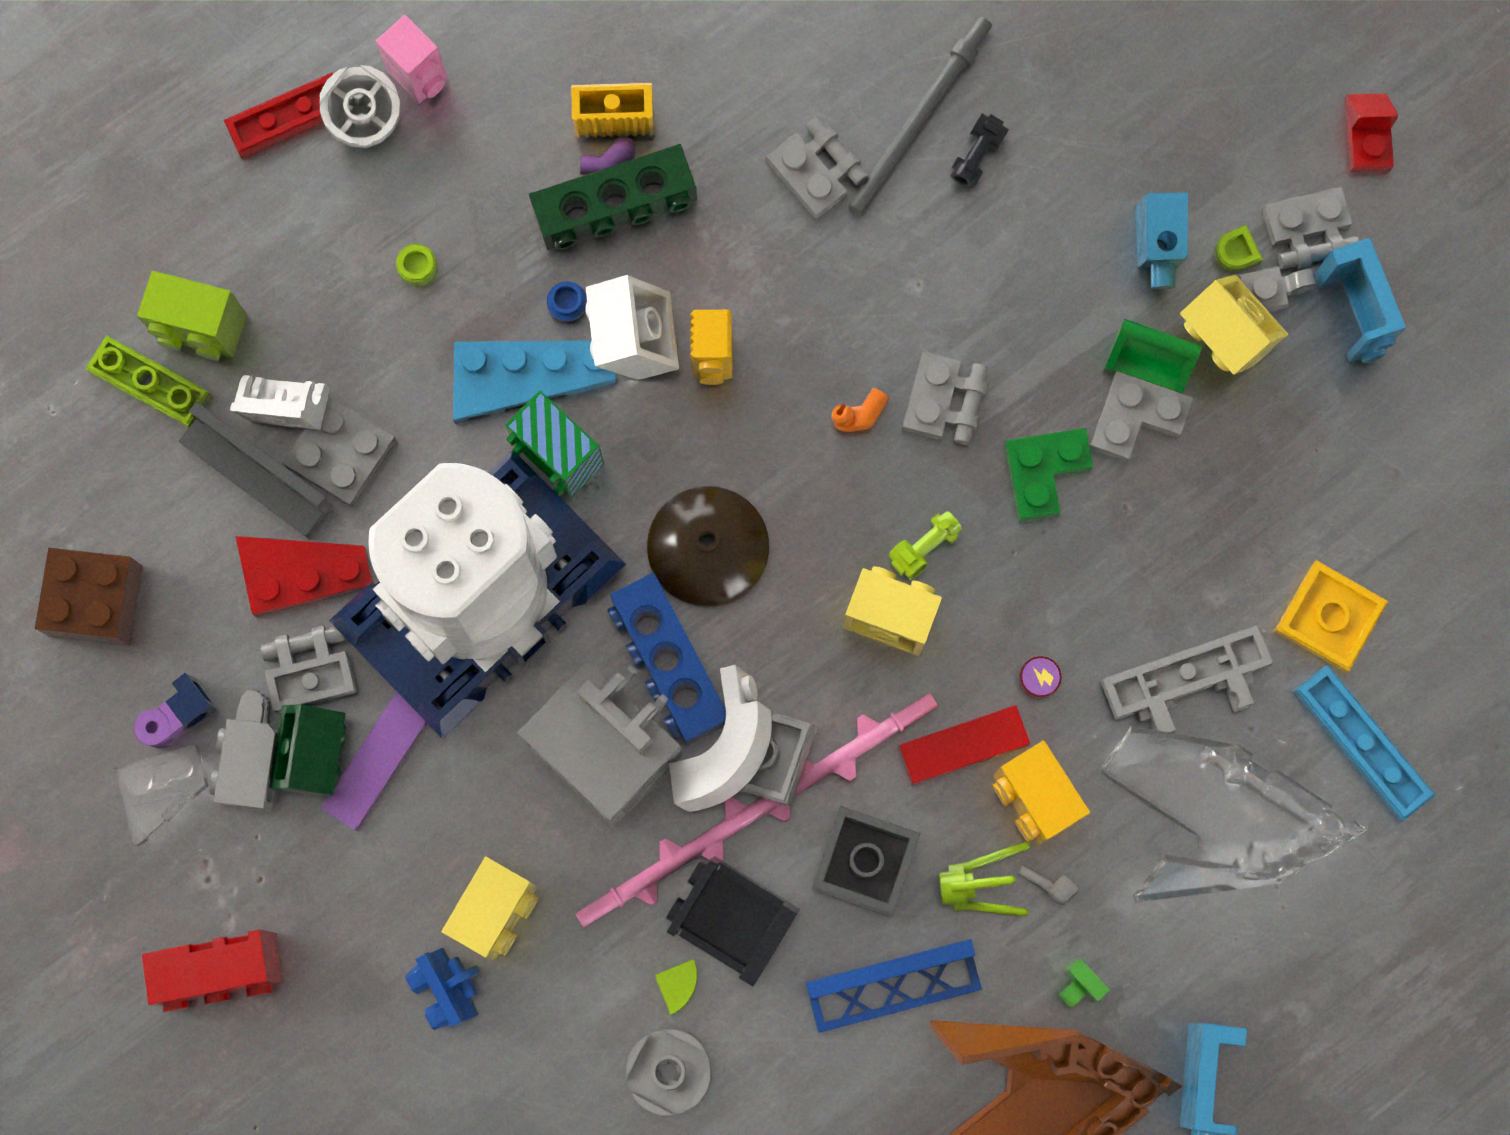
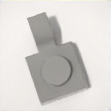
M1277 266L1239 276V279L1269 312L1286 309L1289 305L1287 296L1310 292L1312 290L1311 286L1315 285L1311 269L1300 270L1282 277L1280 267Z

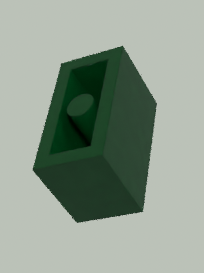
M303 704L283 705L269 788L311 796H333L334 788L337 786L340 778L338 761L340 748L346 738V726L344 724L346 713Z

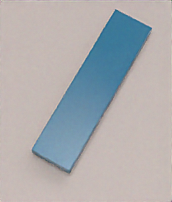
M1328 664L1293 691L1400 822L1407 819L1435 796L1434 792Z

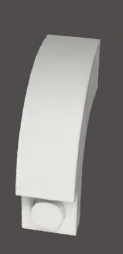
M736 665L720 668L726 720L722 734L717 742L708 751L697 757L669 763L674 804L688 812L715 806L734 796L753 778L767 753L772 729L771 710L760 702L754 701L758 698L755 680Z

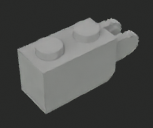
M248 689V691H244L243 695H240L241 699H239L240 704H238L236 720L227 719L225 729L219 730L216 751L218 754H221L219 770H214L211 775L210 794L214 795L213 802L221 806L272 812L275 789H270L269 785L278 731L268 724L270 711H268L270 708L269 698L265 697L258 690Z

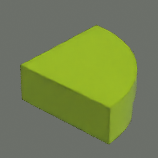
M694 959L655 975L670 1015L681 1010L692 997L697 982V968Z

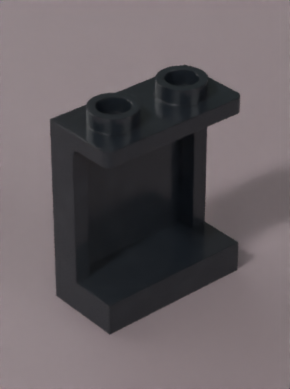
M715 856L707 864L700 861L687 882L694 886L686 900L678 897L666 917L667 920L672 922L667 933L673 937L678 935L740 973L739 978L754 986L800 911V908Z

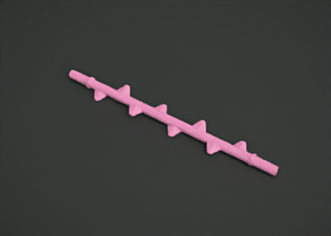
M928 693L898 713L889 714L890 718L882 723H878L865 715L858 717V737L816 764L806 760L794 796L833 772L848 781L855 779V758L895 733L904 732L905 727L937 708L938 705L932 695ZM732 797L725 801V820L684 846H680L667 838L659 841L660 861L617 888L611 887L609 893L576 912L575 915L584 928L616 907L620 906L622 908L624 906L623 903L634 896L650 905L656 903L658 881L700 855L709 860L715 856L723 861V841L767 813L784 822L790 819V806L760 798L748 806Z

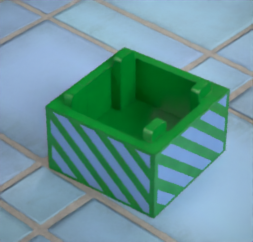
M540 390L505 425L509 434L506 440L511 446H515L512 450L518 455L522 453L549 478L554 486L557 485L554 491L559 497L565 493L572 499L605 465L600 445Z

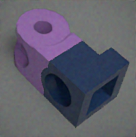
M186 673L182 674L172 682V685L178 691L175 695L157 709L146 710L136 718L134 733L141 743L155 748H166L218 710L193 676Z

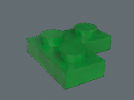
M1086 428L1006 440L1004 444L1019 522L1059 516L1061 512L1054 476L1091 471L1093 468Z

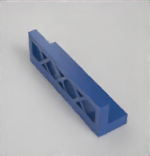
M965 940L806 982L818 1033L982 990L973 958L976 955L972 940ZM964 959L971 984L953 988L939 978L948 963ZM940 966L935 976L925 971V969ZM918 972L932 981L924 996L916 999L898 990L906 975ZM900 976L894 987L883 981ZM876 982L891 991L883 1007L872 1010L857 1000L866 985ZM936 984L946 989V991L931 994ZM859 987L853 998L842 992ZM836 993L850 1002L842 1018L824 1022L818 997ZM895 994L906 1000L890 1005ZM854 1005L866 1011L849 1016Z

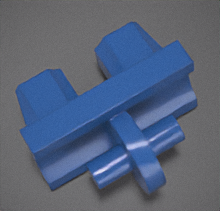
M444 948L431 953L427 952L415 959L418 965L405 975V979L416 995L431 988L437 1003L425 1009V1017L433 1030L448 1025L454 1027L479 1015L470 999L478 994L471 982V979L481 973L477 965L465 970L459 957L457 956L450 960Z

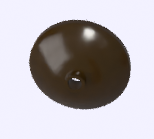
M695 487L672 497L658 511L649 529L647 555L652 572H654L662 588L671 596L692 606L705 608L719 607L742 598L758 583L768 561L769 537L763 518L757 509L743 496L721 487ZM712 535L715 538L714 545L703 547L700 544L701 537Z

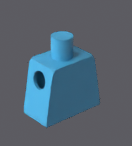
M1188 192L1147 193L1135 205L1138 267L1151 268V289L1175 288V267H1179L1188 257ZM1157 241L1164 243L1167 251L1161 250Z

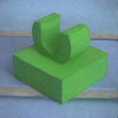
M1079 958L1075 959L1063 971L1072 982L1058 996L1069 1007H1074L1085 995L1092 1002H1099L1110 989Z

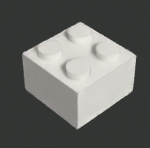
M629 275L586 287V315L590 321L592 337L590 352L596 367L636 380L679 369L669 291Z

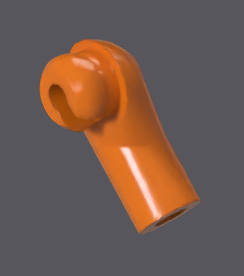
M872 388L862 406L845 407L844 404H840L833 409L831 418L835 427L840 431L854 432L867 430L873 426L890 398L884 392Z

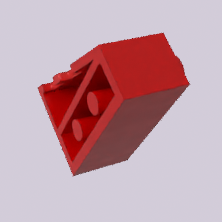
M258 929L249 931L248 935L234 938L220 937L212 939V942L195 945L187 944L142 954L148 1005H162L163 1013L189 1008L188 1000L204 998L205 1005L227 1002L231 1000L230 993L246 990L247 997L273 993L272 985L284 983L277 933Z

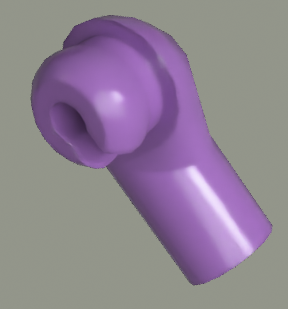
M620 137L614 141V144L603 156L582 155L580 174L587 175L634 159L636 152L633 141L627 137Z

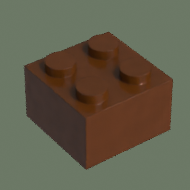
M48 547L35 629L48 637L130 646L143 566L130 556Z

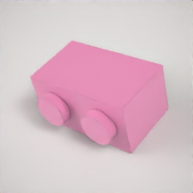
M404 15L375 42L387 72L420 104L426 97L432 98L437 95L444 87L445 80L448 77L438 47Z

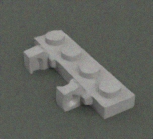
M1256 625L1104 678L1101 684L1115 720L1137 713L1140 722L1149 720L1156 739L1159 740L1176 732L1168 709L1175 706L1174 700L1214 686L1216 692L1226 690L1227 698L1234 713L1250 708L1254 702L1247 685L1254 682L1252 673L1270 667L1273 661L1259 627Z

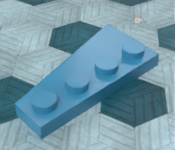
M592 340L454 342L453 421L457 424L469 421V418L484 414L489 416L505 412V409L526 404L539 390L548 398L616 384V373L595 366L590 352Z

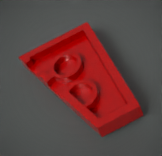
M235 536L251 612L255 617L359 592L368 584H374L367 549L363 545Z

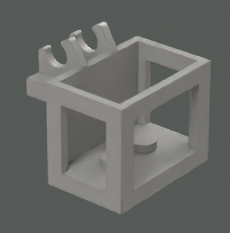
M587 659L517 734L609 823L616 827L669 770V763L677 762L683 755L681 745L653 720L669 701L664 694L659 696L654 704L649 702L641 709L623 692L624 688L638 673L634 666L631 665L623 675L618 673L610 680Z

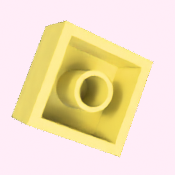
M1236 274L1215 280L1180 312V315L1186 320L1184 327L1187 332L1197 341L1203 340L1213 351L1211 358L1216 365L1225 372L1230 370L1233 375L1255 366L1289 335Z
M873 566L871 571L863 568L845 614L843 629L920 657L942 597L935 595L936 590L927 584L912 581L911 585L897 581L895 580L896 574L884 568Z
M485 856L441 932L485 958L496 960L498 954L505 957L517 937V934L512 932L520 917L524 919L529 917L539 897L534 895L537 886Z

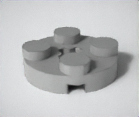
M677 1029L654 1031L640 1039L629 1054L626 1063L628 1087L635 1101L647 1111L662 1116L682 1114L696 1106L706 1094L711 1080L710 1059L702 1044L692 1035ZM671 1059L678 1063L676 1071L681 1073L678 1081L671 1079L666 1085L660 1082L662 1074L657 1071V1066L660 1063L667 1065Z

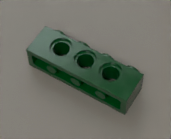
M677 144L529 193V198L546 249L564 250L576 245L579 239L591 235L594 237H604L613 233L616 227L630 222L632 225L646 223L654 217V214L666 210L670 212L685 210L691 206L693 201L697 200V189L681 144ZM650 182H656L663 186L661 191L656 194H648L642 190ZM611 195H621L625 198L624 202L616 207H611L604 203ZM575 207H582L587 210L585 216L580 219H571L567 216V213Z

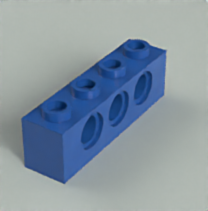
M654 572L610 594L614 606L607 609L618 631L626 628L632 640L626 647L636 667L644 664L651 676V679L645 681V684L653 700L656 701L662 694L669 699L666 707L670 715L665 717L664 721L674 740L682 737L686 746L723 728L726 720V709ZM644 616H653L659 621V627L654 633L645 635L636 629L638 621ZM663 652H672L678 657V663L674 669L662 671L655 666L657 656ZM682 688L693 689L698 695L695 704L688 708L676 705L674 696L678 690Z

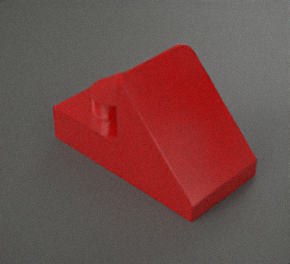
M1347 94L1345 104L1350 172L1391 171L1394 167L1391 128L1398 119L1396 109L1387 94Z

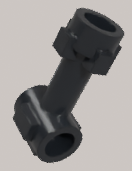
M983 113L980 115L970 132L972 136L976 137V140L965 159L957 157L951 167L954 169L951 173V178L964 187H971L974 181L978 182L983 173L978 166L989 147L991 146L997 150L1009 131L1008 128L1003 126L1004 122L992 114L989 117Z

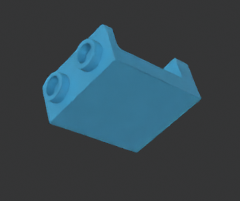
M1370 238L1331 250L1314 274L1319 290L1342 282L1362 333L1360 339L1346 356L1349 362L1362 359L1364 364L1384 357L1386 355L1385 350L1396 344L1395 339L1406 328Z
M1206 1023L1189 1024L1179 1127L1191 1129V1135H1237L1238 1126L1213 1122L1219 1045L1246 1046V1028Z

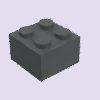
M840 806L812 890L892 917L895 913L921 833Z

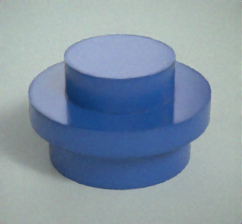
M574 282L558 283L548 293L547 306L549 312L560 321H574L580 318L586 310V293L581 286Z

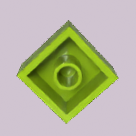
M152 270L137 317L147 327V332L158 339L157 343L159 345L180 351L182 346L196 349L195 353L201 357L218 361L220 356L234 358L247 313L230 290Z

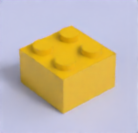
M1044 740L1001 766L993 775L996 783L992 787L1004 806L1011 803L1019 816L1015 820V824L1027 842L1034 840L1037 846L1090 814L1089 809Z

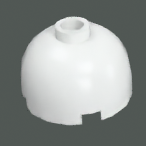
M360 65L361 67L349 69L345 67L339 69L327 79L320 93V114L325 128L336 140L350 147L368 148L380 144L393 133L400 117V100L395 85L383 72L371 66Z

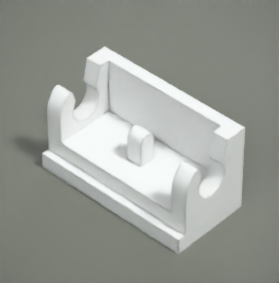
M244 375L241 378L235 403H232L230 411L251 423L321 429L330 391L328 385L322 383L315 384V382L311 381L298 383L256 377L250 395L253 377Z

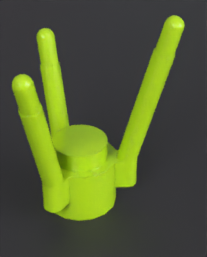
M1024 842L962 864L948 865L949 871L939 872L943 906L953 905L954 912L972 910L1027 916L1029 911L1026 908L968 901V899L976 898L975 889L1014 884L1016 882L1015 876L974 879L973 873L965 872L1026 851L1030 848V844Z

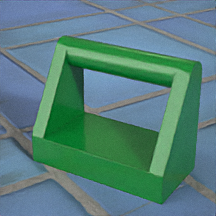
M1124 319L1114 339L1104 372L1115 375L1116 371L1182 394L1199 358L1202 345Z

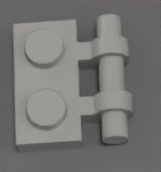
M818 116L806 125L807 129L814 136V139L808 144L798 133H795L766 156V162L815 220L847 196V190L840 183L848 176L858 186L868 178V174L860 166L861 160L854 152L849 153L837 139L839 134L831 125L826 126ZM824 150L837 162V165L831 170L818 158V155Z
M1342 187L1266 204L1262 209L1272 247L1287 243L1289 245V252L1278 254V263L1281 269L1296 267L1299 270L1311 267L1312 262L1326 259L1331 250L1359 241L1357 236L1343 239L1339 234V231L1349 229L1353 224ZM1322 235L1325 242L1308 247L1304 239Z
M922 351L902 431L941 440L946 425L957 428L954 437L955 443L969 445L972 432L977 431L980 417L977 416L981 397L986 396L989 385L985 381L988 367L982 364H973L970 377L965 378L958 376L961 360ZM953 391L965 394L961 412L949 410Z
M323 625L311 628V633L292 638L287 634L275 637V642L260 645L264 661L279 658L280 662L279 668L264 671L272 708L275 713H280L283 705H311L357 693L348 653L342 651L331 654L330 644L345 641V637L335 627L326 629ZM315 648L317 658L295 663V653Z

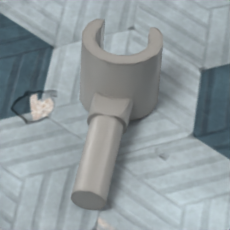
M1025 865L1021 867L1018 873L1041 886L1058 904H1067L1078 893V887L1065 875H1062L1053 883L1048 878Z

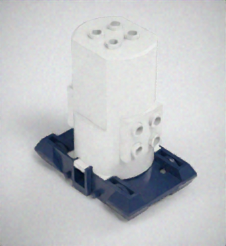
M514 450L509 452L488 473L465 464L441 463L370 528L369 553L379 582L368 584L329 621L443 739L484 700L487 688L498 677L507 682L513 675L508 668L515 661L522 668L526 666L551 642L547 631L552 626L558 631L562 630L567 623L561 617L572 607L586 604L626 566V563ZM473 667H475L476 670H477L479 673H477L475 670H471V669H472ZM437 703L441 707L440 710L435 707Z

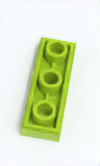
M107 335L85 368L90 374L188 428L196 420L189 412L196 401L205 407L212 397L209 391ZM153 376L150 384L142 385L146 377Z

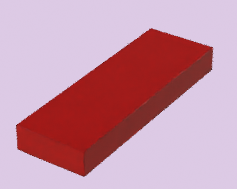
M331 72L224 119V123L241 159L324 123L320 114V93L327 79L333 73Z
M1017 705L900 744L898 747L913 786L1029 746L1030 741Z

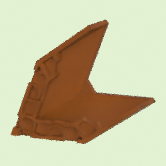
M930 1021L931 1030L962 1065L992 1060L1008 1068L1006 1091L950 1135H1122L1149 1113L1146 1107L1151 1105L1160 1095L1165 1092L1168 1096H1171L1182 1087L1179 1082L1076 1030Z

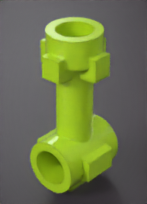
M946 511L941 516L939 514L935 515L931 519L934 527L914 545H911L905 539L890 551L888 556L892 560L891 564L902 577L906 575L910 580L918 577L928 566V562L924 557L943 540H947L952 544L959 538L958 533L963 528L950 512Z

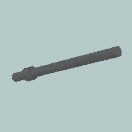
M979 17L965 39H959L951 50V59L848 205L852 211L859 215L864 212L964 66L969 67L978 54V46L992 27L991 22L986 18Z

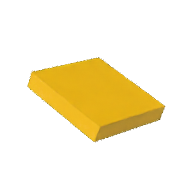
M1315 560L1274 632L1347 673L1352 668L1389 601Z

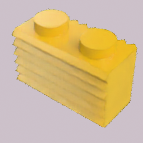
M652 83L571 86L572 121L575 135L579 139L583 135L588 139L591 135L594 138L598 135L602 138L606 135L612 138L614 135L620 137L622 134L626 137L630 134L634 137L640 134L643 137L646 133L651 137L654 134Z
M693 310L690 313L692 376L695 379H700L702 384H722L724 379L732 378L731 310Z

